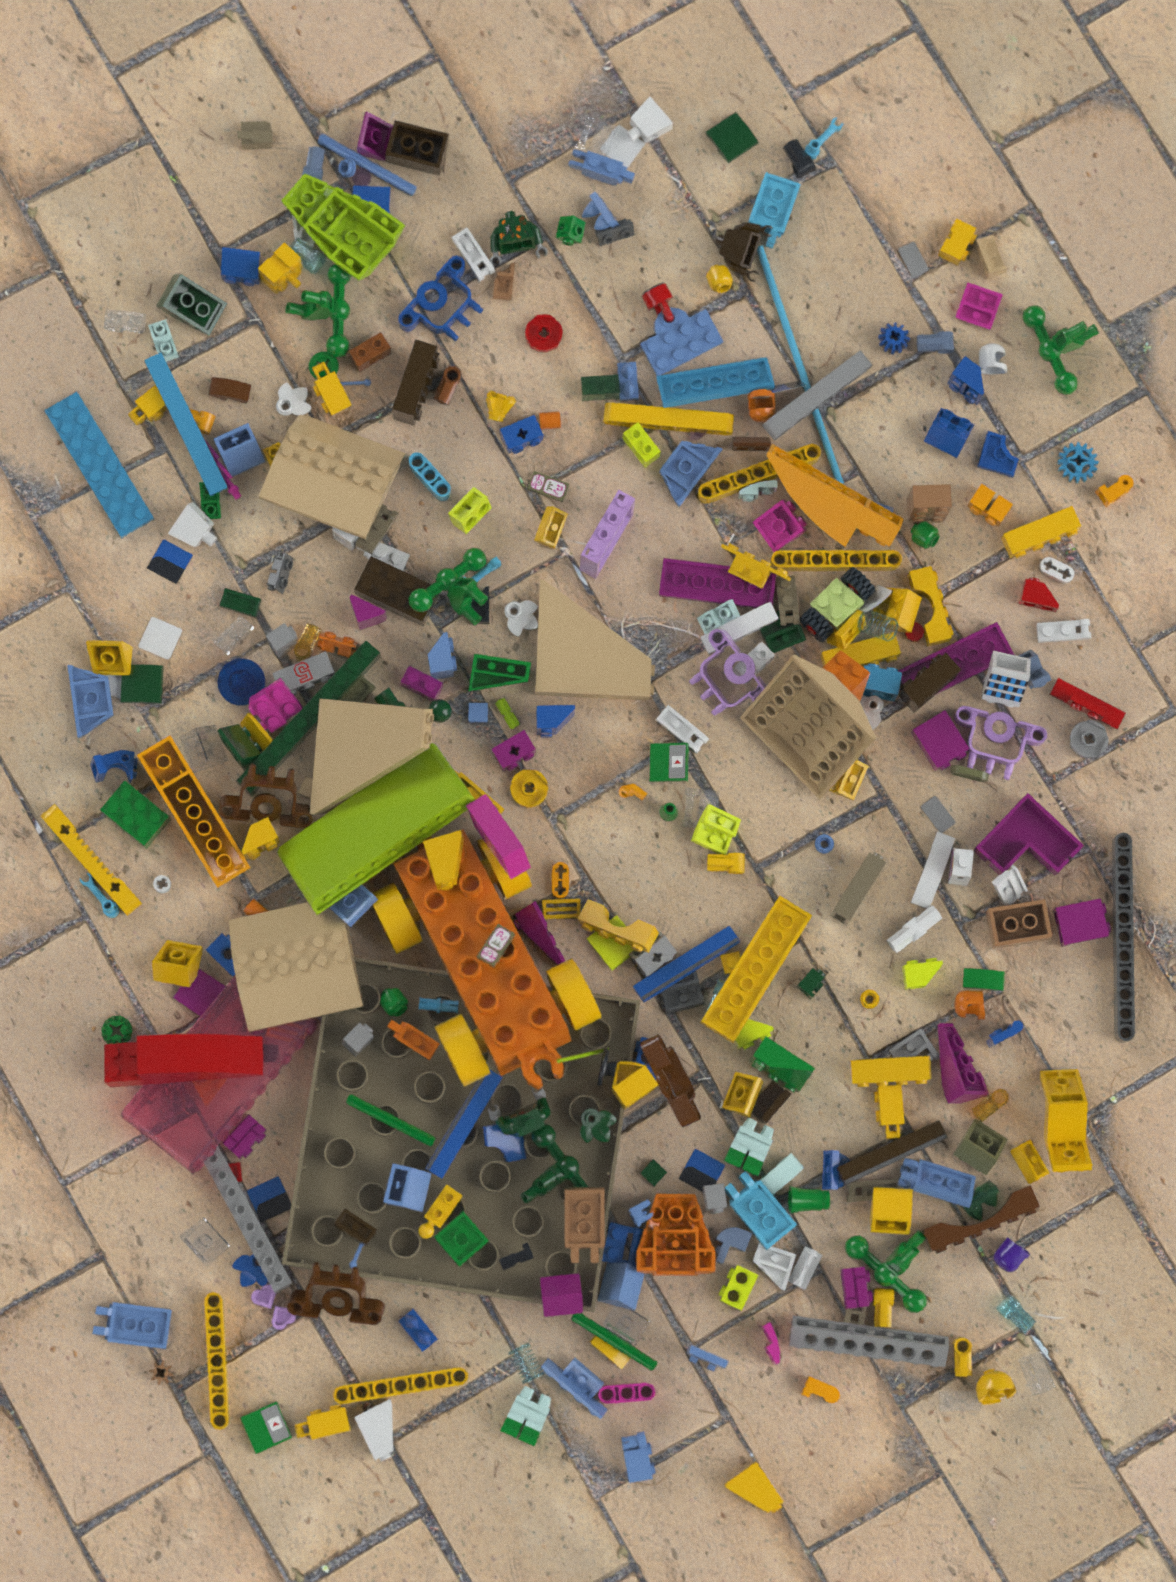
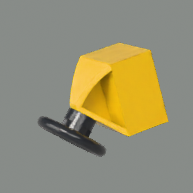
M605 1048L603 1050L597 1085L599 1087L603 1085L605 1076L614 1077L611 1091L624 1110L657 1089L658 1083L645 1065L627 1061L609 1062V1049Z

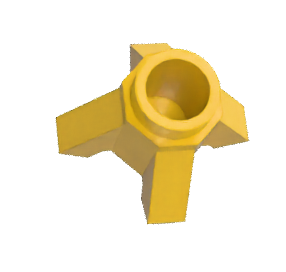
M490 390L486 398L488 419L503 422L508 411L516 403L515 397H507V395Z

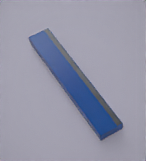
M728 926L633 985V989L641 1001L645 1003L738 945L740 939L731 927Z
M490 1070L491 1074L477 1081L425 1168L441 1179L444 1177L503 1078Z

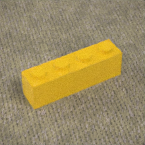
M1070 506L1006 532L1002 535L1001 540L1009 558L1016 557L1018 559L1025 556L1029 550L1035 552L1042 549L1044 544L1050 542L1052 545L1061 541V537L1067 535L1069 538L1078 534L1081 523L1073 506Z
M892 632L849 644L845 650L838 647L823 651L820 657L824 666L842 650L864 667V665L868 666V664L879 665L883 661L887 663L897 661L901 651L896 634Z
M930 1055L851 1060L852 1084H857V1087H869V1083H877V1086H888V1082H896V1085H907L908 1081H915V1084H926L927 1080L932 1079Z

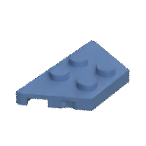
M681 441L659 470L679 508L722 452L721 447L715 448L705 446L704 444H692L691 442Z
M67 665L77 737L82 738L114 716L109 678Z

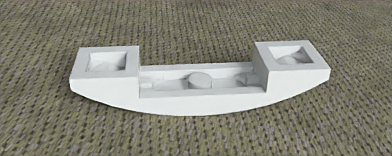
M937 831L911 903L926 909L931 906L955 838Z

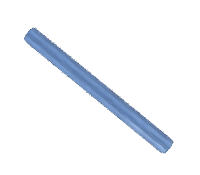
M321 134L319 136L318 144L345 159H352L357 166L410 196L415 194L417 189L415 185L327 135Z

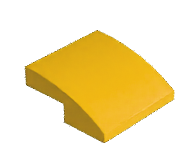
M856 760L829 791L854 800L869 766Z

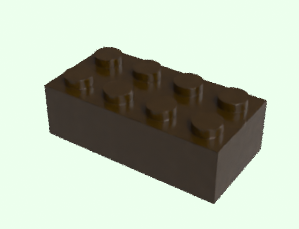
M415 339L392 407L394 420L415 426L416 420L420 421L423 412L421 410L422 403L425 404L428 398L427 387L432 386L434 368L437 369L440 362V353H438L436 345Z
M372 556L354 588L355 595L421 626H424L439 596L438 594L433 598V603L429 610L416 612L409 605V595L415 589H427L432 584Z

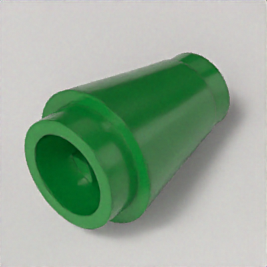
M673 803L663 804L659 810L661 818L665 821L675 820L678 816L677 806ZM669 807H671L673 810L672 812H668L666 808L668 809Z

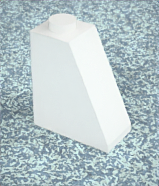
M391 1399L354 1417L374 1459H380V1462L390 1458V1453L394 1451Z

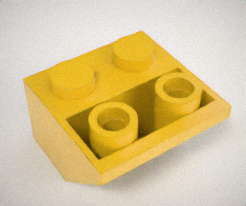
M888 588L892 590V593L882 603L873 608L869 623L897 632L911 633L922 597L909 589Z
M268 817L250 825L242 849L246 860H255L261 856L260 853L266 850L270 852L278 848L277 844L280 841Z
M874 1187L870 1210V1232L909 1235L912 1221L913 1190Z

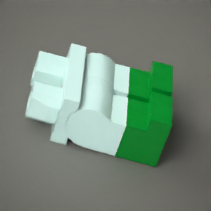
M748 1117L743 1126L739 1127L723 1161L740 1168L748 1151L749 1153L741 1170L758 1177L773 1141L771 1138L774 1129L764 1125L760 1134L754 1132L757 1121Z
M525 1386L520 1395L517 1394L500 1431L516 1438L525 1420L526 1423L519 1436V1440L535 1447L550 1410L551 1397L541 1394L538 1403L531 1401L530 1399L535 1390Z

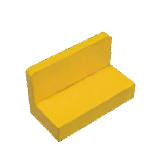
M857 609L838 630L835 629L826 639L827 643L845 650L867 625L864 612Z

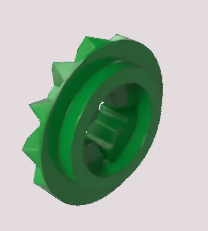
M318 352L309 361V372L315 379L317 378L312 367L318 365V363H327V361L329 372L335 371L337 375L339 369L338 360L328 352ZM323 370L319 372V375L322 378L326 376V373Z
M111 1016L105 1020L101 1027V1033L107 1044L127 1043L132 1037L133 1029L131 1023L125 1017ZM112 1025L116 1028L121 1026L120 1032L123 1035V1037H121L118 1034L112 1036V1033L114 1031L110 1026Z

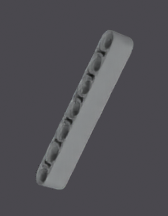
M862 351L857 352L768 419L762 426L773 440L778 439L864 374L873 365Z

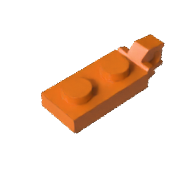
M391 1020L387 1026L395 1032L393 1037L429 1061L440 1043L409 1023L406 1024L402 1021L399 1025Z

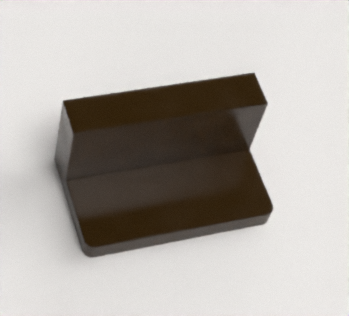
M772 1081L757 1098L752 1114L766 1125L792 1093L787 1089L784 1090L779 1084Z
M344 1208L333 1225L365 1247L374 1238L378 1230L346 1208Z

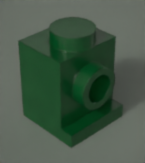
M812 968L797 985V988L809 999H812L815 995L812 992L815 991L817 993L824 985L822 980L826 975L817 968L815 970Z

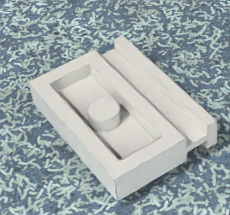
M1014 865L1011 866L1012 869L1010 871L1006 870L992 881L1004 906L1011 905L1021 897L1023 891H1028L1019 870Z

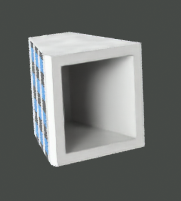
M993 651L982 690V699L989 703H1002L1007 707H1019L1030 678L1031 659Z

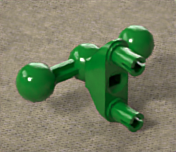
M333 264L327 273L328 280L333 285V297L328 291L317 293L304 290L301 294V301L305 303L288 302L285 312L299 315L303 320L308 321L326 320L327 318L333 320L332 335L326 342V350L331 356L337 358L345 356L350 347L348 339L344 336V320L350 314V306L344 300V288L349 282L351 275L338 265Z
M1031 305L1023 312V322L1027 327L1034 329L1040 341L1039 355L1046 362H1050L1056 374L1054 381L1055 389L1062 395L1072 394L1078 385L1077 377L1072 372L1066 371L1060 355L1061 353L1065 354L1084 346L1085 341L1098 335L1099 331L1095 324L1087 327L1086 323L1081 321L1071 328L1064 327L1050 338L1044 326L1046 319L1045 311L1038 305Z
M472 547L463 554V561L455 568L441 569L436 575L435 583L427 589H415L409 595V605L416 612H425L432 606L433 598L440 592L446 591L448 592L447 597L453 610L458 615H463L476 626L482 617L471 607L472 599L482 606L488 600V596L477 587V582L473 578H463L461 576L469 570H481L487 561L485 553L479 548Z
M917 1231L908 1241H902L887 1258L886 1262H881L869 1251V1243L861 1235H854L847 1239L845 1242V1252L848 1257L853 1260L861 1259L874 1271V1279L879 1285L891 1286L903 1297V1306L907 1311L919 1313L925 1309L927 1298L924 1292L920 1289H910L898 1278L909 1268L912 1260L919 1254L917 1247L926 1239L921 1231Z

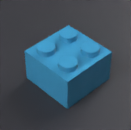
M876 664L864 665V668L870 672V676L863 695L867 697L878 696L882 700L894 702L898 696L902 672H898V669L891 667L882 669Z

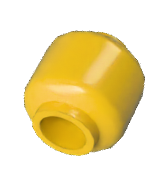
M713 265L706 274L709 286L714 292L725 293L733 284V278L727 266Z

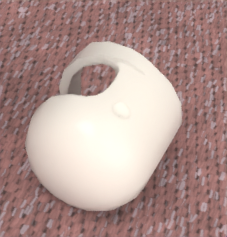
M994 343L986 344L980 349L979 366L982 374L1007 373V365L999 363V360L1006 355L1005 349L1001 345Z

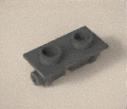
M625 218L617 221L620 225L618 227L611 228L610 226L603 230H595L599 246L634 236L633 222Z
M285 552L283 554L278 553L274 557L271 569L276 570L277 573L270 572L267 582L268 590H277L281 594H284V590L288 585V576L293 567L294 559Z

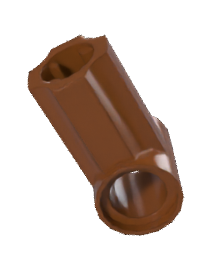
M450 366L445 369L443 378L434 396V400L438 403L449 406L456 387L461 380L458 368ZM453 372L457 374V378L449 380L447 375Z

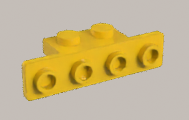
M730 543L728 546L721 545V548L736 555L728 570L729 573L763 589L770 573L790 582L791 578L787 576L788 572L778 567L775 570L771 568V563L763 559L759 562L754 559L755 556L747 551L744 554L738 552L739 548Z

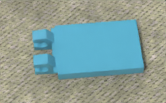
M765 172L748 222L759 224L760 227L770 225L773 228L765 230V233L772 235L768 237L766 247L773 249L776 238L781 237V235L783 236L801 184Z
M744 1171L738 1179L745 1188L738 1192L730 1183L724 1188L725 1193L731 1199L729 1201L730 1207L763 1247L768 1250L796 1227L797 1224L761 1180H753Z

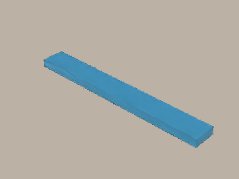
M160 352L145 359L144 362L210 496L227 489L228 487L162 353Z

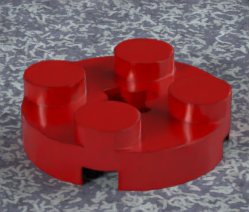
M539 314L526 325L525 338L531 349L538 352H550L557 349L562 341V326L551 315ZM542 329H546V332L549 333L545 338L539 335Z

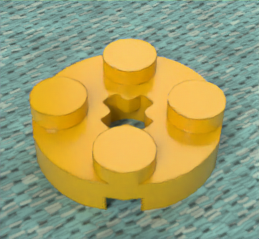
M537 770L519 771L511 781V796L522 807L532 808L539 806L544 802L548 793V783L545 776ZM525 785H534V792L526 793Z

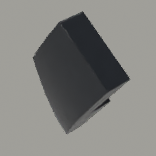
M486 586L482 591L488 596L485 604L480 606L474 599H472L471 607L482 617L478 624H489V586Z

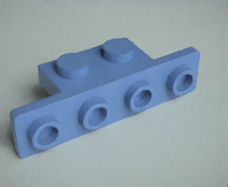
M549 1358L541 1366L547 1376L554 1378L562 1389L570 1392L574 1399L586 1406L593 1416L601 1419L607 1412V1408L594 1398V1395L605 1383L578 1359L574 1358L564 1371Z

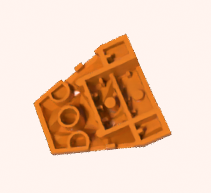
M656 1194L650 1210L653 1216L647 1221L637 1249V1272L654 1276H698V1274L714 1273L715 1250L711 1244L708 1229H706L703 1221V1215L696 1195Z

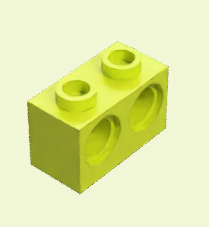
M639 422L623 432L622 439L644 468L660 458L661 451Z
M473 487L451 509L448 515L452 524L467 534L492 507L488 497Z
M736 1265L735 1268L731 1267L726 1277L729 1279L727 1286H722L718 1294L721 1297L720 1302L742 1311L758 1275L739 1265ZM738 1273L746 1275L747 1280L744 1284L737 1282L736 1276ZM732 1290L738 1293V1299L735 1302L728 1299V1293Z

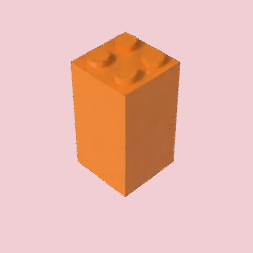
M840 650L822 668L831 672L861 701L870 672Z

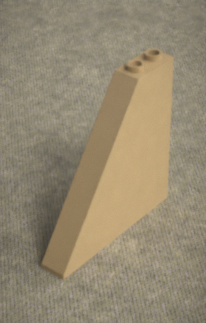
M540 579L535 695L650 700V695H654V684H651V676L655 675V665H651L652 659L547 581Z
M320 699L310 814L325 813L429 749L432 741L433 709Z

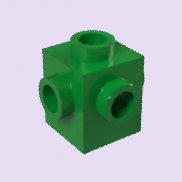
M574 215L560 217L555 238L562 241V244L566 246L581 243L586 222Z

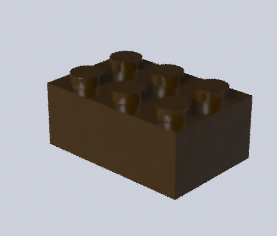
M395 120L385 153L386 162L440 176L449 145V134Z
M947 653L942 656L938 654L931 660L930 667L924 666L917 672L914 680L910 678L902 685L903 687L900 689L902 692L899 697L913 713L919 710L960 673V667Z

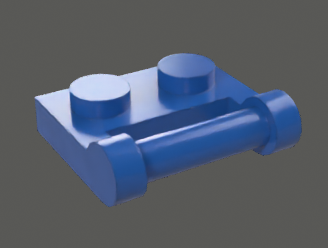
M1017 1020L1010 1024L1007 1030L1003 1031L1000 1028L989 1034L990 1038L986 1041L989 1048L1016 1035L1023 1029V1023Z
M610 1222L602 1261L608 1263H629L636 1268L637 1249L644 1230ZM632 1233L633 1238L628 1260H623L627 1234Z

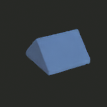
M607 1263L597 1301L635 1311L645 1273L637 1272V1268L629 1263Z

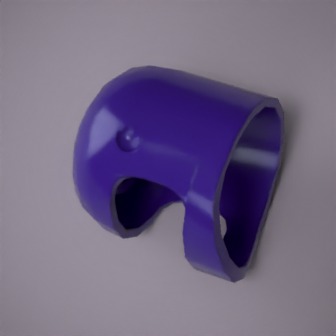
M1007 1237L995 1251L994 1261L1002 1270L1014 1272L1025 1259L1029 1258L1030 1253Z

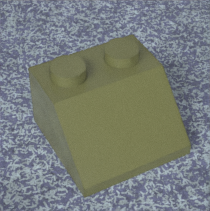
M975 1118L958 1144L954 1155L974 1167L977 1171L987 1175L997 1162L1008 1139Z

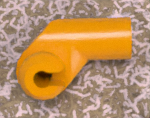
M634 783L623 785L619 789V796L622 798L635 795L643 801L648 794Z

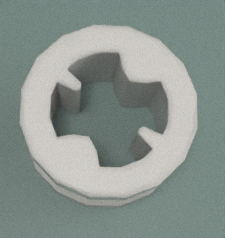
M160 875L154 879L153 886L157 892L167 893L171 888V881L167 876ZM166 880L167 887L159 889L158 881Z

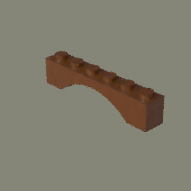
M1031 1185L1010 1193L1000 1210L981 1223L956 1226L941 1222L921 1231L926 1237L925 1241L930 1252L935 1251L938 1254L947 1250V1245L953 1243L955 1247L964 1243V1238L971 1236L974 1239L983 1235L982 1231L989 1228L991 1232L1000 1228V1223L1007 1221L1008 1224L1019 1220L1018 1216L1025 1213L1026 1217L1036 1213V1208L1040 1207Z

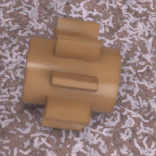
M162 1361L161 1365L154 1362L155 1369L149 1370L150 1373H153V1377L150 1380L157 1379L158 1385H161L162 1380L169 1383L167 1378L174 1376L169 1371L172 1365L166 1367L165 1361ZM159 1368L166 1370L164 1378L162 1376L157 1377Z

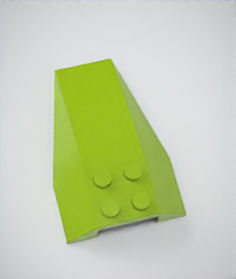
M304 174L281 200L328 259L358 281L371 275L393 249L405 228L402 222L376 203L367 202L355 194L346 193L343 189L334 188L328 185V183Z

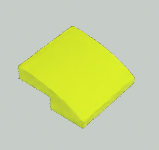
M708 804L697 823L691 841L717 854L727 855L731 839L736 837L741 819Z
M617 915L609 920V923L614 926H626ZM596 931L586 938L612 971L630 957L628 954L633 951L630 945H620L614 941L615 939L610 937L608 939L603 938Z

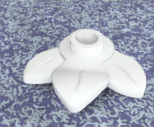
M287 382L283 384L278 390L279 400L276 403L278 413L283 416L307 414L312 408L305 402L308 394L307 388L298 387L292 389ZM284 404L289 405L287 410L282 408Z
M525 600L521 603L510 602L506 605L504 612L508 618L507 627L515 636L519 637L523 629L533 630L538 628L537 619L533 615L538 606L534 602ZM513 608L518 611L515 615L510 612Z
M863 695L860 703L872 730H874L881 721L880 712L883 710L884 704L878 696L866 697ZM872 702H876L877 704L876 708L872 709L870 706Z

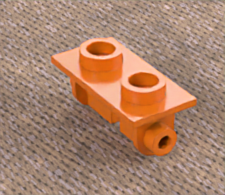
M326 631L320 634L319 638L323 640H319L317 647L321 648L320 650L334 653L335 647H339L337 654L350 658L356 651L353 648H356L359 643L355 642V639L344 636L340 638L336 637L335 633Z

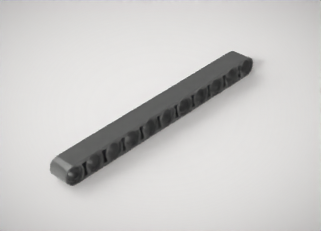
M1123 832L1119 833L1112 840L1114 1034L1117 1041L1127 1043L1135 1036L1132 838L1129 834ZM1118 838L1125 839L1126 847H1121L1118 844ZM1119 857H1124L1126 859V866H1122L1118 863ZM1119 876H1124L1127 879L1126 885L1119 883ZM1119 895L1126 896V904L1120 903ZM1119 914L1127 916V923L1120 922ZM1120 933L1127 935V942H1122L1119 939ZM1120 952H1125L1128 955L1127 961L1120 959ZM1121 971H1125L1128 974L1127 981L1120 978ZM1121 990H1125L1128 993L1129 997L1127 1000H1123L1120 997ZM1122 1009L1128 1011V1019H1123L1120 1016ZM1121 1029L1128 1030L1129 1037L1127 1039L1121 1036Z

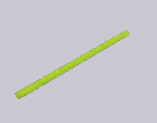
M605 1048L557 1059V1063L603 1053Z

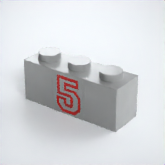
M325 651L273 673L275 681L281 678L295 696L299 690L304 689V691L314 688V684L322 682V684L327 683L335 672Z

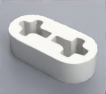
M1046 557L1039 565V570L1043 575L1062 584H1068L1074 578V570L1054 558ZM1050 562L1051 567L1056 569V571L1053 569L1045 570L1046 566L1043 564ZM1066 570L1068 571V576L1070 577H1066V579H1063V574L1059 573L1058 571L1064 573Z

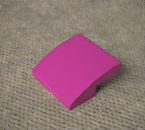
M967 282L955 318L991 330L1003 294Z
M768 1322L761 1326L770 1342L764 1349L773 1365H777L780 1363L779 1344L771 1323Z

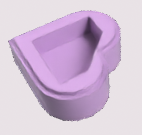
M264 1285L261 1290H255L252 1293L251 1300L256 1305L271 1309L276 1293L271 1285Z
M275 1306L272 1326L277 1330H282L287 1324L293 1323L296 1316L290 1314L287 1308Z

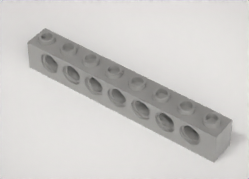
M216 1145L200 1154L273 1291L277 1294L292 1286L291 1278L282 1265L279 1256L220 1148Z
M793 1316L789 1334V1346L799 1349H814L815 1351H830L836 1354H852L857 1357L866 1356L874 1359H888L895 1362L903 1361L911 1362L912 1364L930 1365L932 1367H945L949 1350V1339L947 1336Z

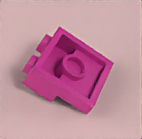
M786 500L779 501L753 521V524L773 552L779 551L789 542H793L807 531L805 528L807 525L806 521L802 516L798 517L795 514L796 507L790 500L788 502Z
M279 678L250 697L248 708L254 716H259L261 719L259 722L264 730L269 729L272 733L286 724L289 718L299 713L303 706L284 681Z

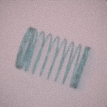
M869 610L870 614H872L870 625L868 626L867 624V629L862 631L860 621L862 623L861 618L865 613L862 612L858 620L859 631L866 633L870 629L869 633H871V626L875 620L874 615L878 614L879 625L883 619L888 618V621L883 627L882 634L880 629V636L878 634L869 635L885 641L894 639L898 632V622L896 619L887 616L883 618V614ZM894 620L896 624L894 635L889 640H886L884 636L885 628L888 623L890 627V621Z
M528 1342L508 1353L511 1355L522 1349L525 1351L531 1347V1344ZM517 1353L516 1355L512 1356L511 1359L514 1358V1357L519 1356V1355H518L519 1353ZM543 1371L531 1378L527 1377L522 1380V1383L525 1384L545 1373Z

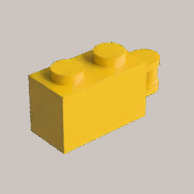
M324 362L312 367L317 378L313 382L315 386L312 388L316 396H320L323 400L321 406L326 414L329 413L332 416L352 405L335 371L330 373ZM324 370L326 376L321 378L319 372Z
M156 384L135 400L137 407L128 416L136 426L146 419L151 423L163 417V413L168 409ZM141 411L143 415L139 417L137 413Z
M902 1085L878 1086L876 1088L877 1091H874V1103H878V1110L875 1111V1120L879 1122V1127L885 1126L886 1139H899V1125L905 1124ZM889 1126H895L896 1131H889Z
M341 1404L330 1406V1411L322 1412L321 1409L310 1411V1416H306L307 1422L294 1425L297 1438L311 1435V1439L314 1440L350 1431L346 1407L341 1408ZM304 1425H308L309 1433H304Z

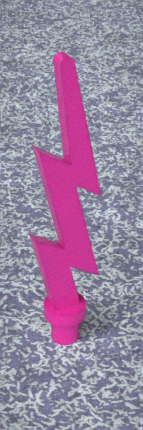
M205 440L228 487V493L235 500L239 499L242 496L238 491L239 487L229 480L233 477L217 460L220 458L219 455Z

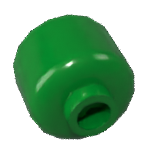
M926 521L914 524L910 532L912 534V541L924 549L933 548L940 538L938 529Z
M386 988L381 993L380 1006L389 1016L398 1017L406 1012L408 999L400 989Z

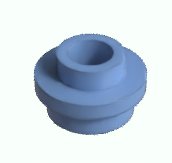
M345 159L339 163L338 170L342 176L349 178L354 175L356 164L352 159Z
M820 835L815 840V848L822 854L829 853L834 847V841L829 835ZM826 841L828 846L822 847L821 842Z

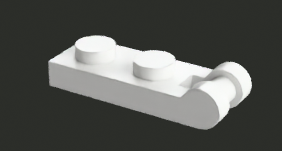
M468 228L452 236V241L479 282L484 279V276L496 272ZM483 263L485 268L480 270L478 266Z
M1090 619L1037 623L1038 643L1091 639V632H1089L1088 627L1090 626ZM1076 627H1081V633H1076Z
M669 705L656 719L659 724L681 742L688 743L689 749L695 754L701 750L700 747L703 743L706 744L709 740L705 734ZM693 735L698 738L695 742L690 740Z

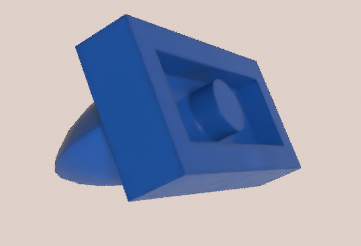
M837 1150L823 1151L822 1190H838L844 1186L836 1168L851 1160Z
M414 1309L398 1321L422 1352L438 1340Z

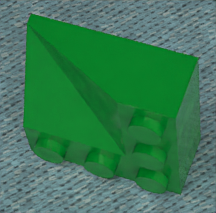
M767 1036L750 1059V1062H752L751 1066L760 1072L764 1070L769 1074L768 1077L775 1082L781 1081L785 1084L784 1088L792 1093L795 1091L799 1092L815 1070L813 1066Z

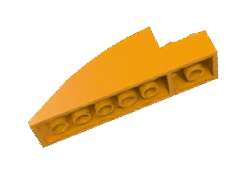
M771 445L766 454L788 494L818 527L844 547H846L856 528L864 536L869 537L870 535L875 538L878 544L890 547L902 526L904 518L778 446Z
M171 735L139 753L137 757L217 888L250 869L251 867Z

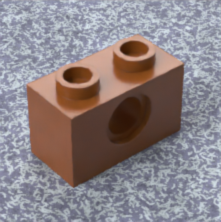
M381 332L349 350V357L359 373L391 355V347Z

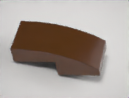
M212 377L208 395L224 401L231 399L246 404L249 400L251 384L232 379Z

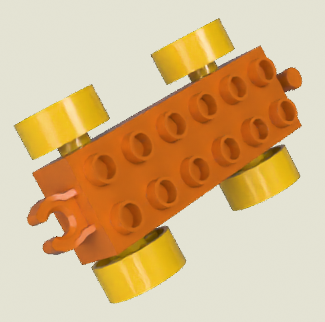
M462 829L464 842L457 885H453L448 890H438L424 843L421 842L417 845L418 852L394 863L408 898L403 900L393 882L372 893L378 899L372 905V908L396 954L423 941L415 922L421 920L476 1027L475 1030L470 1031L462 1014L434 1027L461 1083L465 1087L491 1074L483 1057V1054L489 1052L501 1076L521 1067L526 1082L536 1089H540L543 1086L540 1076L533 1070L535 1063L539 1060L549 1061L552 1065L551 1070L554 1077L557 1079L562 1078L564 1066L563 1062L557 1063V1059H560L561 1056L555 1049L570 1042L571 1037L561 1015L565 1014L574 1031L602 1018L582 973L572 958L545 971L552 991H548L493 886L494 883L497 884L505 899L532 887L527 871L510 879L482 838L477 840L478 847L484 860L480 861L464 829ZM497 924L515 933V936L493 968L478 959L477 955Z

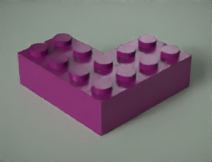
M1027 793L974 848V852L984 862L989 860L990 864L988 866L998 875H1001L1027 850L1055 876L1084 845Z

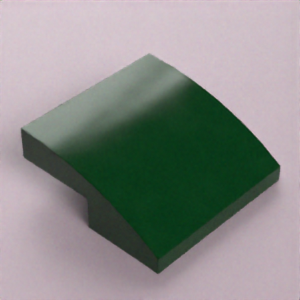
M736 112L706 131V136L717 147L718 153L728 164L759 144L750 128Z
M776 611L779 618L777 621L760 629L767 647L773 653L806 641L800 624L787 623L786 626L780 625L779 611ZM788 613V614H785V615H786V616H791V615H793V613Z
M131 664L130 675H122L120 702L124 704H162L164 666Z

